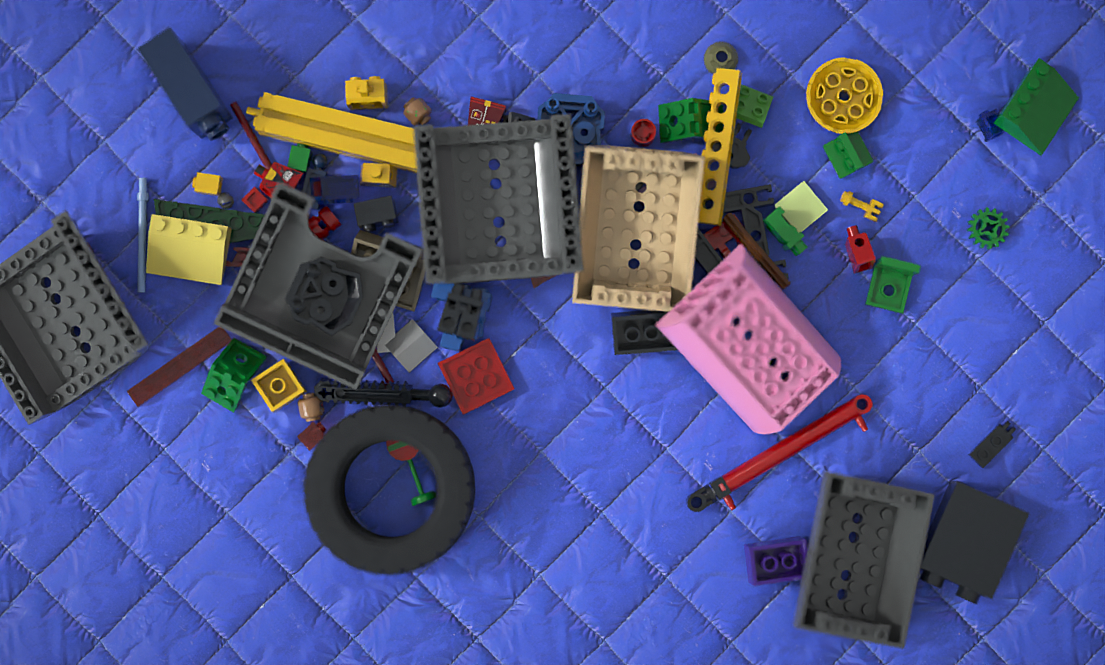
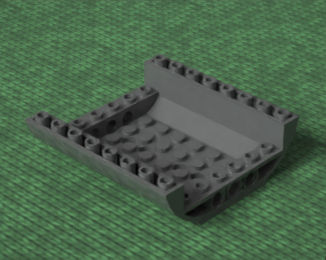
M570 114L551 116L547 120L441 128H433V125L413 126L426 284H459L540 278L583 271ZM491 160H497L500 163V167L497 170L490 169L489 162ZM493 179L501 181L502 185L499 189H493L490 186V182ZM497 217H501L505 221L504 226L501 228H497L493 224L494 219ZM499 236L506 239V244L503 247H498L495 244V239Z
M67 210L51 220L53 227L0 264V379L28 425L40 421L83 398L137 361L149 348L148 342ZM46 277L51 280L49 288L44 283ZM56 293L59 294L61 297V301L59 304H57L54 300V296ZM75 326H78L81 330L79 336H76L74 333ZM86 342L89 343L91 347L89 353L84 350V344Z

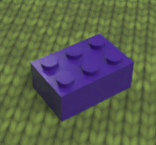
M797 536L744 544L748 582L751 585L759 586L802 579L807 555L806 539Z

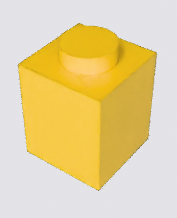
M197 172V176L193 178L192 188H195L194 191L198 194L219 196L221 194L223 178L219 175Z

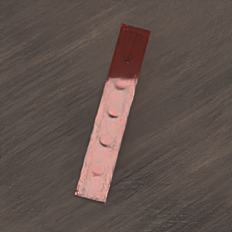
M216 328L130 388L127 393L136 406L140 407L227 346L232 340L224 328Z

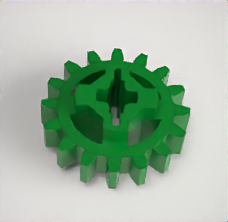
M986 207L984 213L980 209L977 211L978 216L976 214L971 215L973 221L969 220L967 222L971 227L966 229V231L971 232L968 238L975 239L974 245L980 243L981 249L986 245L989 250L992 248V244L996 248L999 246L998 241L1000 243L1005 242L1003 236L1009 235L1005 230L1010 228V226L1005 225L1008 219L1001 218L1002 212L996 214V208L990 212L989 208ZM988 216L993 217L997 221L990 220ZM977 222L980 224L978 230H976ZM995 225L989 231L981 232L987 226ZM998 227H1000V233H999V235H997V233H996ZM979 236L986 237L989 241L983 240Z

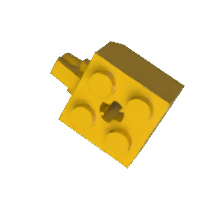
M371 76L368 80H361V77H351L350 80L345 81L346 104L350 110L388 108L387 85L380 76Z

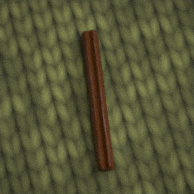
M732 213L726 214L723 217L726 225L779 287L786 289L791 282Z

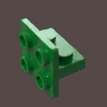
M845 132L823 145V149L839 179L873 163V159L859 132L850 134Z

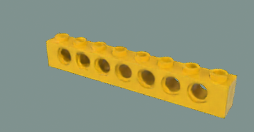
M717 68L716 73H713L712 76L714 91L710 93L709 103L712 106L711 111L707 113L709 127L704 134L706 149L702 150L701 155L704 157L698 223L722 225L743 74L740 70ZM729 85V92L721 94V88ZM726 104L727 110L724 113H719V106ZM719 123H723L724 130L717 133L715 131L716 126ZM720 142L722 144L721 149L718 152H714L713 145ZM717 161L719 163L718 169L711 171V163ZM712 180L716 181L715 189L708 190V183ZM712 199L714 202L713 207L706 209L705 202Z

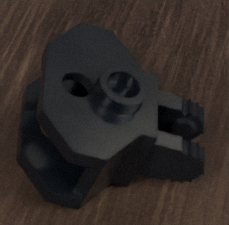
M740 123L736 125L734 131L732 159L730 160V168L732 169L745 167L750 160L746 149V142L752 130L748 128L741 141L736 138L737 133L741 129ZM720 142L715 143L713 151L718 152L722 144Z

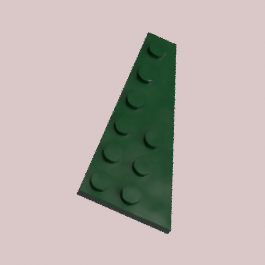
M154 199L156 215L230 227L232 231L229 244L253 240L265 214Z

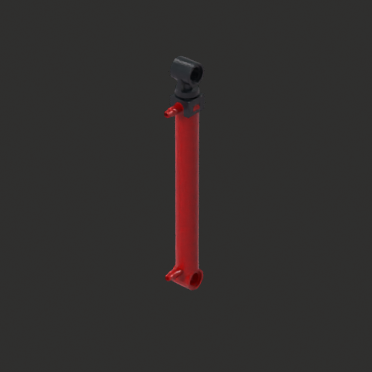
M862 394L855 396L726 474L719 476L709 482L710 486L707 484L688 495L686 499L687 507L694 512H700L718 501L717 498L719 500L723 498L730 510H733L736 506L730 496L731 492L844 425L855 420L863 432L867 431L868 427L861 415L871 410V398ZM859 399H863L866 402V407L863 410L857 407ZM694 497L701 499V505L697 508L691 505V500Z

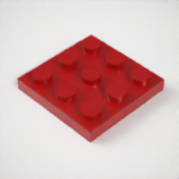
M490 338L438 363L463 415L514 390Z

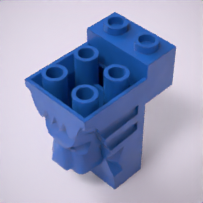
M459 283L465 286L463 296L470 298L471 287ZM434 284L431 297L434 300L446 302L448 292L451 293L454 284ZM477 288L483 291V306L475 340L482 338L484 335L486 312H489L493 298L492 294H489V290ZM461 317L459 318V321H458L456 334H457V331H458V327H459V323H460ZM443 333L440 347L461 352L464 340L468 339L457 337L456 334L453 336Z

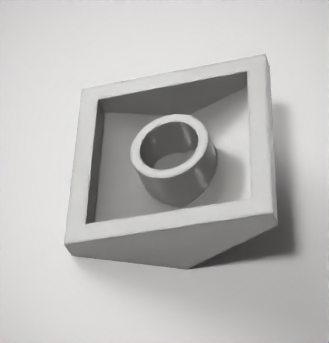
M413 319L395 334V337L385 345L409 373L438 348Z

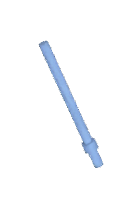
M139 178V193H137V201H139L137 292H145L147 201H149V193H147V178Z

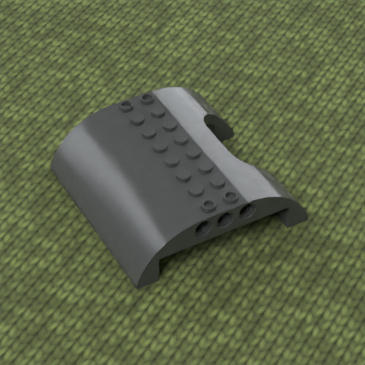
M278 182L270 199L271 203L214 324L351 388L357 389L422 249L386 233L378 251L371 256L362 257L348 252L319 238L311 230L308 220L315 198ZM320 257L336 263V268L360 274L363 299L352 323L332 337L312 324L306 326L294 321L290 307L285 300L301 263L313 261ZM335 281L329 282V285L331 287H335L337 285ZM311 283L309 284L305 294L315 292ZM319 307L317 312L322 314L325 310L323 307Z

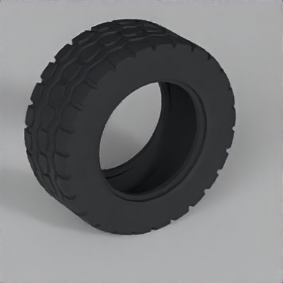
M378 405L358 410L342 418L319 440L312 452L311 458H309L305 471L306 477L303 484V493H305L304 505L309 516L310 525L318 535L317 538L337 559L342 562L344 561L352 568L371 574L399 575L416 571L433 563L445 554L462 535L474 506V471L469 455L459 438L449 427L432 415L406 406ZM388 440L408 444L423 454L432 466L437 481V499L427 521L416 531L398 537L381 536L364 528L353 517L345 497L346 476L356 457L368 447Z

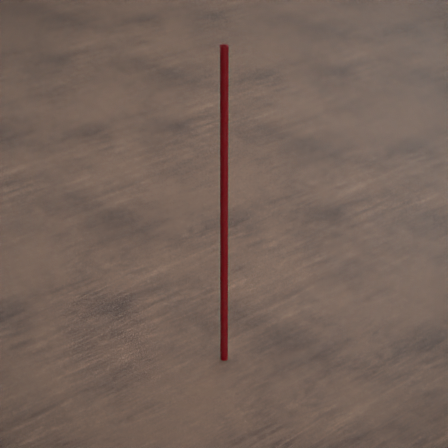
M231 103L230 106L264 167L270 169L272 164L238 103ZM375 349L372 355L374 362L386 383L388 384L391 381L393 384L395 381Z

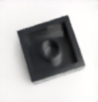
M392 196L353 203L358 227L361 230H365V232L376 231V227L384 226V228L395 227V223H399L395 201Z

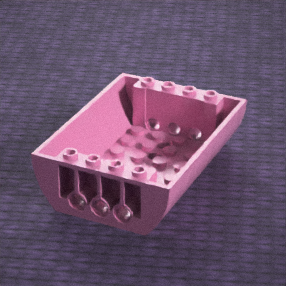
M741 244L656 324L657 328L748 427L758 434H771L781 431L828 387L840 373L841 359L839 354ZM735 316H739V324L736 326H732V318ZM747 330H752V337L747 340L744 339V333ZM772 357H776V364L770 367L768 361ZM788 371L789 375L784 380H781V373Z

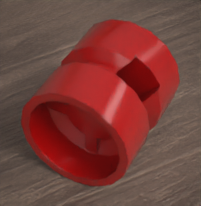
M648 119L637 120L631 129L630 137L632 142L638 147H647L653 143L656 136V127L653 122Z
M327 206L318 212V216H312L308 220L313 233L323 240L329 236L330 230L335 231L342 225ZM321 220L326 224V227L323 229L318 224Z

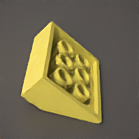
M152 214L148 233L146 273L222 285L232 229L228 226Z

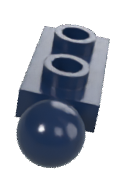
M316 154L313 157L312 164L314 169H307L302 193L315 198L312 209L319 210L327 172L322 171L327 165V158L323 154Z

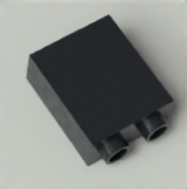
M950 481L926 536L920 566L924 570L920 580L938 588H942L945 579L959 585L955 595L976 605L980 596L993 599L1030 513L959 481Z

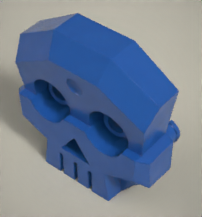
M554 93L545 103L538 107L537 120H547L555 115L577 113L571 119L574 163L576 166H581L585 161L586 147L601 145L600 132L604 130L605 112L598 106L592 96ZM586 130L588 134L586 136H582L581 131Z

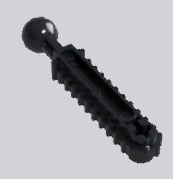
M322 378L314 386V396L327 403L330 400H333L334 403L341 400L342 403L349 401L350 404L353 401H356L357 404L363 401L366 405L368 402H372L373 405L379 402L380 405H383L384 402L388 405L391 403H395V405L401 403L402 406H406L412 400L430 401L433 406L442 408L449 405L453 397L451 389L442 383L432 386L431 389H413V385H408L407 381L404 384H400L399 381L396 384H392L391 381L385 384L384 381L377 383L374 380L373 383H369L366 380L365 383L360 381L357 389H354L336 380L331 381L330 378Z

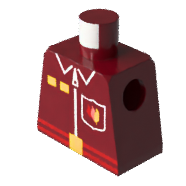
M471 96L468 125L501 123L507 109L506 105Z

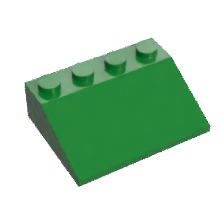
M1038 58L1029 68L994 124L1042 156L1079 97L1055 68Z

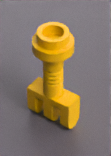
M851 191L843 192L840 198L843 205L847 206L850 203L866 211L865 218L877 222L878 218L872 216V213L880 215L881 211L875 209V206L883 208L884 204L874 199H871L868 204L852 197L853 192Z

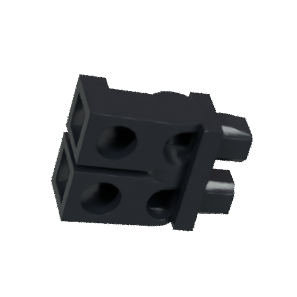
M455 283L451 293L448 292L437 331L455 336L458 321L461 317L456 334L457 337L474 341L483 306V291L472 288L470 298L463 296L465 286Z

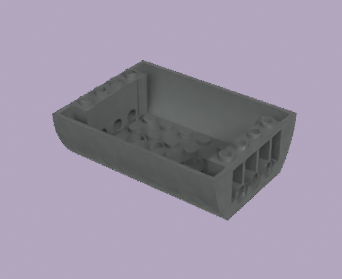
M823 471L792 626L798 629L904 649L935 494ZM855 513H858L860 516L857 523L853 522V515ZM851 532L856 534V539L853 542L849 541V534ZM844 570L848 571L846 580L841 578V573ZM840 589L844 590V597L842 599L837 597Z

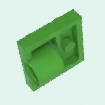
M741 84L736 118L762 128L773 96Z

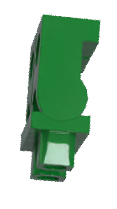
M779 206L763 220L764 226L779 243L783 244L782 248L785 251L790 249L797 256L808 246L802 241L804 235L801 232L798 233L797 229L789 225L781 216L785 211Z

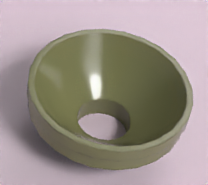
M715 42L705 51L704 65L711 74L716 73L717 68L735 70L738 64L737 51L727 42ZM722 51L727 54L725 62H719L716 59L718 52Z

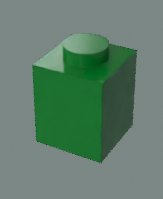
M298 143L297 146L292 145L287 167L307 174L313 151L308 149L309 146Z

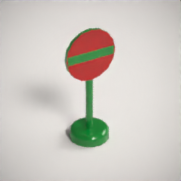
M386 441L387 450L396 460L408 461L420 494L411 499L412 506L436 498L435 491L424 493L412 458L419 451L402 442Z

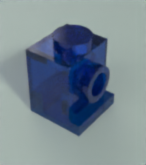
M997 109L991 112L986 110L978 115L979 119L976 123L985 137V142L1005 132L994 124L999 116Z

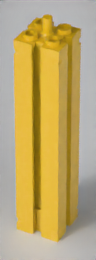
M264 92L263 97L260 96L258 101V108L261 109L247 107L246 114L255 116L253 126L262 136L294 144H305L311 148L372 163L390 164L397 169L417 173L413 128Z

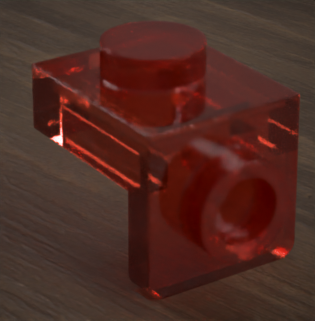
M313 421L297 437L311 451L319 440L323 438L327 429L321 422L316 423Z

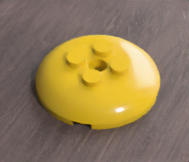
M845 57L835 58L822 64L811 76L806 91L807 106L815 121L823 128L840 134L845 132L846 134L855 133L870 125L880 112L883 98L882 85L874 70L860 60ZM839 93H846L848 101L840 100Z

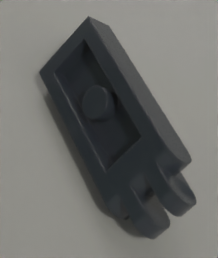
M1009 421L1003 425L999 423L968 454L981 468H984L1013 439L1011 434L1016 428L1013 426L1007 431L1006 428L1011 424Z

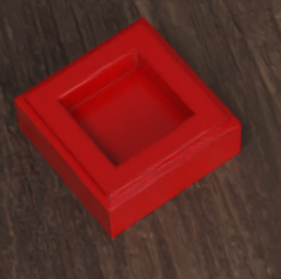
M255 186L242 199L254 213H257L269 201Z

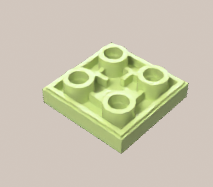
M805 181L774 205L776 209L781 206L785 211L782 216L789 225L797 229L798 233L805 230L828 211Z

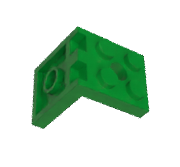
M690 98L658 105L660 143L690 138L704 139L705 131L709 127L707 113L711 111L712 106L709 100ZM723 104L718 108L719 113H723ZM677 117L678 122H677V124L675 125V124H674V120H675V118ZM719 123L716 126L715 131L717 133L722 132L724 130V124Z
M885 256L877 259L874 264L865 305L903 314L912 276L919 273L921 265ZM886 285L892 286L894 290L891 296H887L883 292Z
M233 338L212 363L201 394L234 413L239 406L247 383L263 365L267 356ZM237 359H242L244 362H239Z

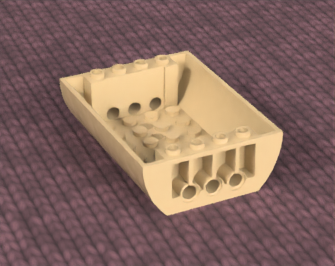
M591 145L586 147L579 218L583 271L577 272L574 275L572 303L670 312L691 292L704 157L680 151L612 145ZM639 182H644L647 186V189L642 193L635 189L636 184ZM635 202H643L645 205L644 210L636 211L634 209ZM634 239L641 242V247L637 250L632 249L630 246L631 241ZM630 259H637L640 263L639 266L631 268L628 265Z

